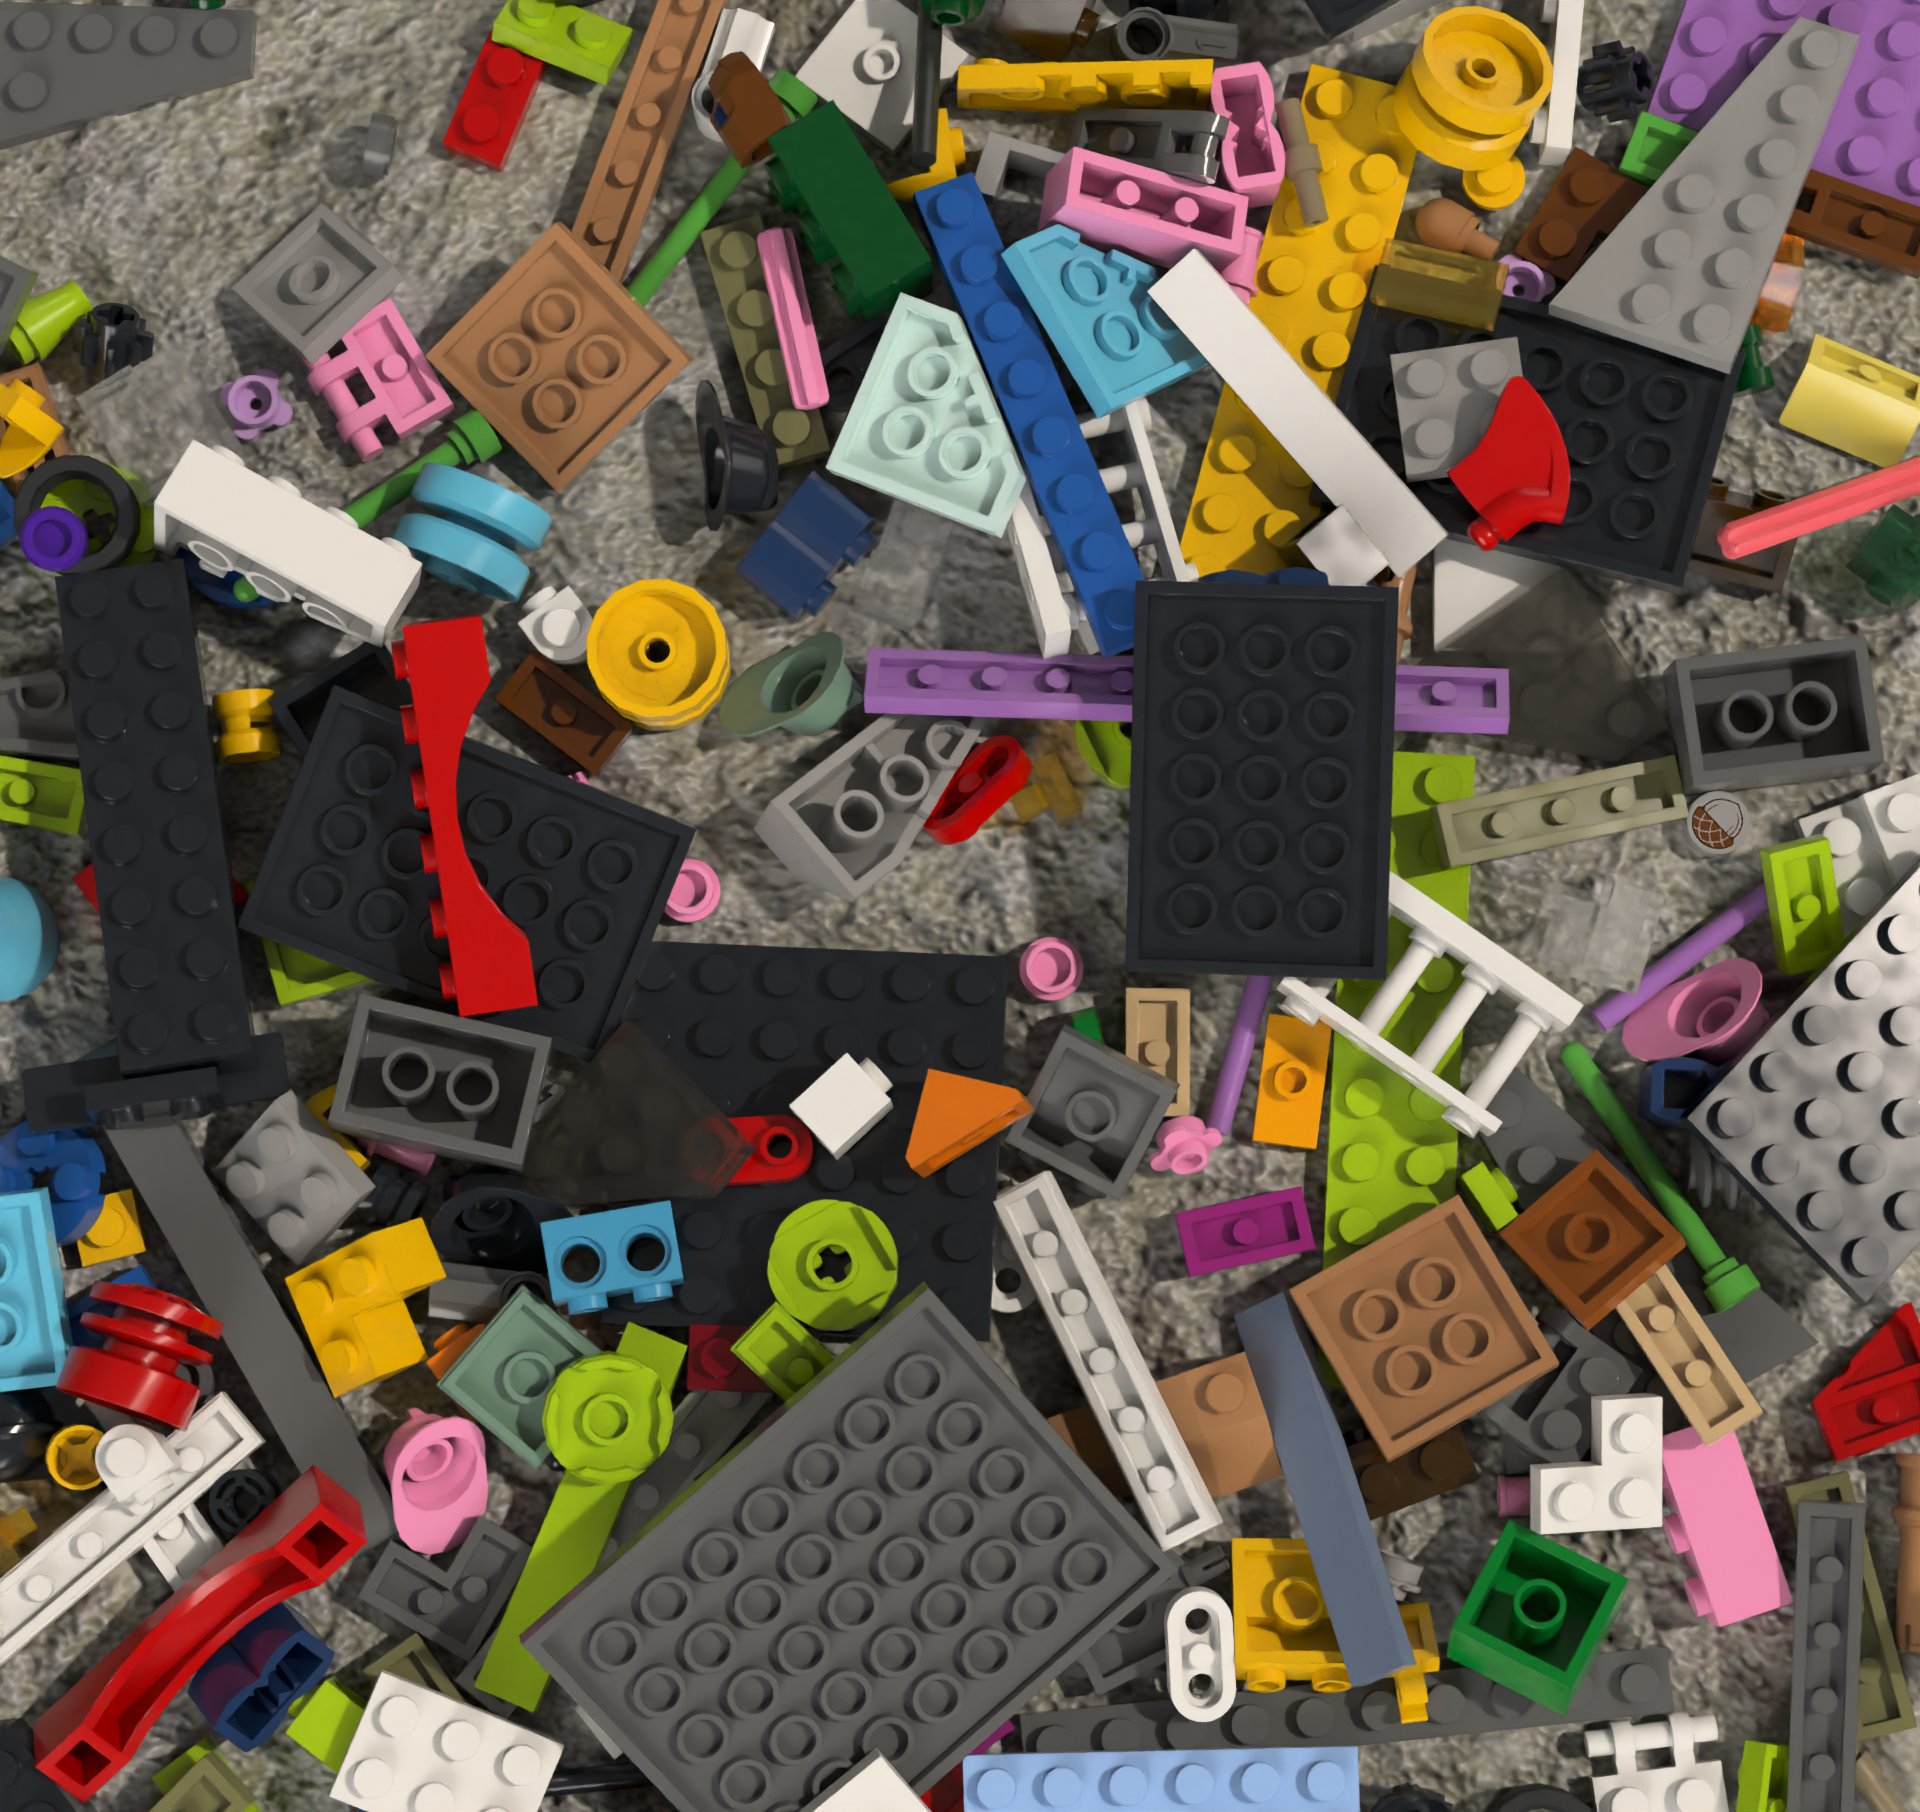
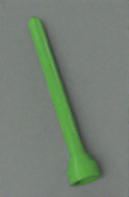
M778 69L768 83L781 101L792 123L796 118L800 119L807 115L818 101V97L809 87L783 69ZM729 154L627 288L643 307L647 305L699 237L700 232L705 229L753 165L741 168L732 154Z
M472 408L452 422L454 429L446 433V442L342 511L350 515L358 523V529H361L412 495L411 491L424 463L433 462L454 467L460 462L467 466L476 460L479 464H482L500 452L502 446L481 413L477 409ZM245 575L234 584V595L242 602H251L261 596L257 594L255 587L249 583Z
M1575 1041L1564 1044L1560 1050L1562 1062L1675 1229L1683 1236L1686 1245L1706 1274L1701 1279L1708 1288L1703 1293L1717 1314L1730 1309L1757 1291L1761 1284L1748 1265L1740 1266L1734 1257L1726 1258L1584 1047Z

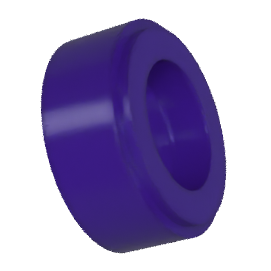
M48 506L36 510L25 520L20 533V543L23 553L35 566L49 572H64L75 567L85 556L88 548V533L84 523L77 515L62 507Z

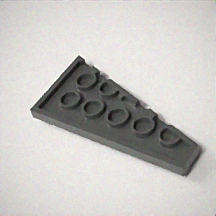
M0 1V150L86 126V121L117 113L118 116L137 112L141 110L140 106L174 96H179L183 99L253 79L257 17L254 11Z
M1515 1066L1485 1109L1503 1123L1496 1133L1489 1137L1480 1131L1477 1132V1136L1495 1168L1498 1167L1516 1191L1519 1199L1515 1203L1521 1214L1597 1149L1673 1226L1648 1187ZM1687 1245L1666 1263V1266L1745 1384L1819 1343L1760 1288L1723 1313L1717 1314L1703 1293L1708 1287L1701 1277L1706 1273ZM1614 1308L1593 1326L1589 1332L1643 1370L1627 1394L1654 1393L1663 1397L1662 1430L1686 1418V1416Z

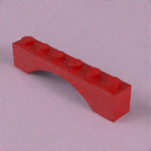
M478 613L401 624L403 639L390 640L396 679L409 678L413 704L400 705L405 743H419L422 769L410 770L415 809L428 807L432 833L419 835L425 874L438 872L441 898L429 899L434 938L447 936L451 962L438 963L444 1002L457 1000L460 1017L536 1006L538 1002L528 938L499 909L480 883L466 854L457 819L456 777L461 744L473 711L491 682L482 617Z
M313 1464L33 1723L35 1767L82 1803H85L132 1759L146 1734L169 1702L195 1671L221 1645L272 1606L299 1592L320 1586L367 1543L360 1502Z

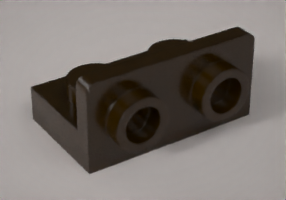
M1713 476L1688 571L1781 594L1798 537L1733 560L1723 555L1721 545L1717 541V531L1729 522L1792 501L1791 498L1766 489H1755L1753 496L1730 491V484L1727 481Z
M1459 1423L1387 1463L1366 1425L1342 1433L1370 1521L1480 1479Z

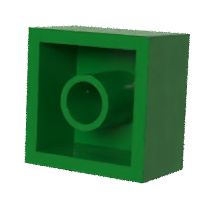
M1509 1520L1451 1628L1446 1657L1566 1716L1622 1607L1629 1578Z

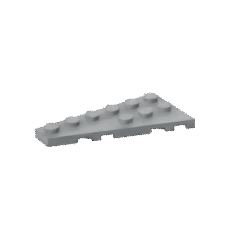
M1799 17L1549 303L1548 314L1730 374L1857 51L1860 35Z

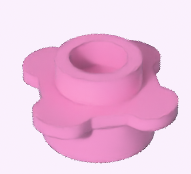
M1194 1116L1173 1118L1164 1123L1156 1132L1155 1140L1159 1151L1149 1157L1150 1165L1155 1171H1165L1172 1168L1178 1174L1199 1172L1208 1166V1156L1212 1149L1222 1143L1221 1133L1216 1128L1206 1129L1204 1122Z

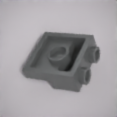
M1065 1024L1027 1096L1034 1111L1014 1122L1005 1142L1015 1146V1153L1027 1163L1042 1169H1048L1051 1165L1072 1176V1183L1084 1193L1099 1199H1105L1108 1195L1120 1201L1180 1084Z

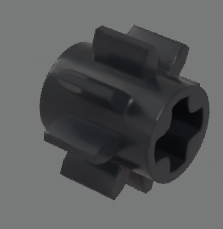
M1620 40L1593 46V58L1583 60V65L1578 68L1576 91L1581 104L1588 111H1594L1596 117L1607 115L1609 123L1637 117L1636 105L1646 103L1647 98L1651 96L1654 89V75L1648 58L1641 52H1635L1634 46L1623 48Z
M103 303L94 307L92 311L87 312L86 323H75L72 351L81 353L80 365L83 367L87 366L89 373L94 377L111 382L124 381L131 378L134 373L140 372L141 361H152L154 333L145 331L146 319L140 318L139 313L134 308L121 303Z

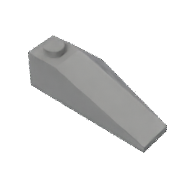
M884 714L771 800L753 829L794 877L852 903L899 866L989 717Z

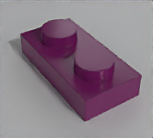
M1301 1186L1174 1215L1188 1278L1316 1249Z

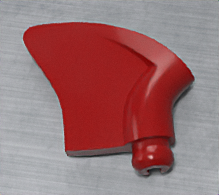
M1513 376L1506 382L1490 423L1481 440L1469 454L1446 472L1457 489L1480 515L1467 526L1466 533L1484 552L1492 551L1501 539L1507 542L1512 536L1532 522L1561 525L1569 499L1570 466L1559 427L1550 410L1531 384L1524 377Z

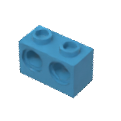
M670 1200L540 1223L552 1299L555 1306L568 1304L570 1315L608 1308L607 1297L633 1293L634 1303L667 1299L673 1297L671 1286L684 1284ZM653 1238L662 1244L665 1249V1257L656 1269L639 1271L630 1265L627 1260V1253L630 1246L636 1240ZM577 1249L591 1250L600 1259L598 1273L594 1278L584 1283L573 1282L563 1274L565 1258Z

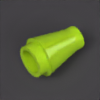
M69 280L56 289L26 301L6 346L24 366L35 358L42 362L74 328L75 323H78L85 317L87 312L92 311L93 307L81 288L73 280Z

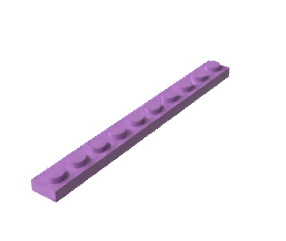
M868 648L864 690L865 713L1132 722L1134 656H1109L1103 659L1102 655L1065 654L1043 659L1042 653ZM1397 665L1395 731L1508 734L1510 719L1509 669Z

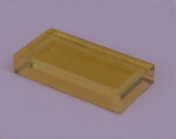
M1386 238L1371 290L1370 301L1371 304L1494 331L1509 276V265Z

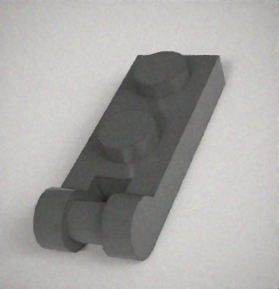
M1077 108L1067 152L1075 146L1199 183L1213 184L1216 182L1219 162L1214 159L1218 141H1224L1226 138L1229 119L1217 113L1200 110ZM1185 136L1193 137L1189 154L1182 153Z

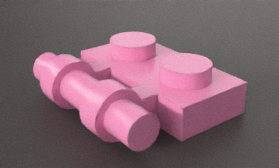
M391 298L376 305L341 338L348 349L344 353L331 359L328 352H326L313 366L301 356L310 371L307 377L310 386L316 396L325 397L338 419L335 428L345 444L352 443L363 462L377 457L384 451L383 446L374 433V429L385 421H390L402 441L456 410ZM360 372L376 397L359 407L346 385L349 378Z

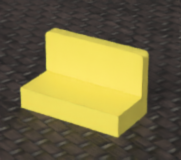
M1815 333L1805 354L1799 378L1781 412L1779 422L1783 426L1886 468L1899 463L1920 423V377Z

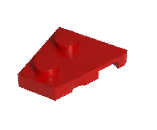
M1911 1302L1902 1305L1887 1323L1864 1345L1810 1404L1834 1465L1920 1435V1322Z

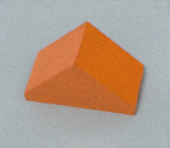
M928 1068L905 1158L910 1167L925 1178L1034 1111L1028 1099L1016 1088Z

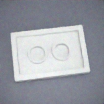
M381 1669L331 1786L329 1797L367 1812H537L565 1745L560 1740Z

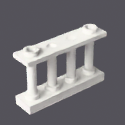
M1146 398L1137 400L1100 419L1097 418L1094 411L1075 415L1085 439L1121 432L1130 463L1098 471L1108 494L1136 487L1138 489L1146 519L1123 524L1122 528L1131 549L1151 544L1155 546L1163 576L1149 579L1148 581L1198 582L1200 577L1194 563L1185 564L1146 435V432L1152 430L1151 415ZM1015 449L1026 481L1008 521L1006 530L1043 659L1068 654L1071 630L1078 629L1079 622L1085 621L1087 618L1077 596L1073 597L1070 591L1060 592L1055 573L1062 571L1064 563L1052 535L1044 536L1039 516H1042L1043 513Z
M1390 871L1389 918L1393 915L1413 929L1408 936L1412 943L1358 1020L1326 999V996L1338 979L1307 978L1305 983H1303L1296 977H1284L1277 987L1278 991L1287 996L1282 1006L1311 1026H1314L1318 1019H1320L1446 1107L1442 1118L1462 1133L1474 1138L1477 1132L1480 1131L1489 1137L1496 1133L1503 1122L1485 1109L1539 1031L1547 1032L1551 1026L1560 1032L1570 1026L1584 1005ZM1446 952L1466 966L1461 973L1466 979L1413 1055L1409 1057L1380 1037L1379 1034L1433 956L1441 958L1443 953ZM1497 989H1499L1519 1003L1515 1009L1519 1016L1463 1095L1433 1074L1432 1071L1487 993L1494 995Z

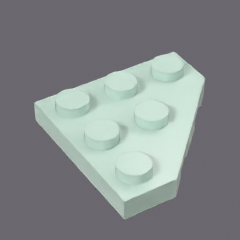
M900 292L826 465V469L845 479L1002 538L1025 484L1026 477L965 322L956 312Z

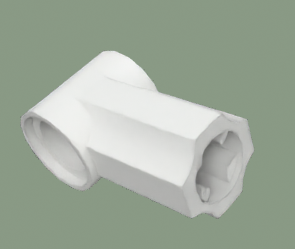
M723 8L702 76L697 79L692 88L691 101L697 127L705 137L716 142H723V140L710 122L711 114L705 110L707 103L713 98L708 82L718 66V61L733 52L742 51L760 73L762 72L774 35L775 25L757 13L740 8Z

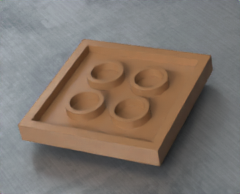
M561 221L555 222L425 355L557 493L564 490L694 360Z
M1459 1194L1289 1289V1295L1387 1463L1559 1366L1558 1359Z

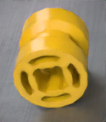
M258 688L241 689L219 693L212 697L213 715L221 722L222 735L216 741L218 761L223 763H252L271 760L282 755L280 735L273 730L272 717L275 715V712L268 703L276 698L274 690Z
M74 1423L59 1429L52 1435L46 1446L45 1461L49 1473L59 1484L69 1489L86 1490L97 1486L103 1479L96 1467L95 1454L98 1443L104 1434L88 1424Z

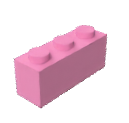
M1073 146L1046 174L1038 232L1060 224L1080 233L1079 242L1087 246L1105 251L1115 249L1134 259L1172 269L1193 248H1196L1217 272L1221 273L1241 256L1249 197Z
M1691 1424L1663 1432L1662 1491L1671 1515L1663 1517L1662 1521L1667 1539L1675 1555L1683 1552L1685 1554L1692 1577L1684 1580V1586L1695 1615L1697 1617L1706 1615L1708 1624L1722 1627L1793 1603L1789 1586L1735 1431L1709 1448H1706Z

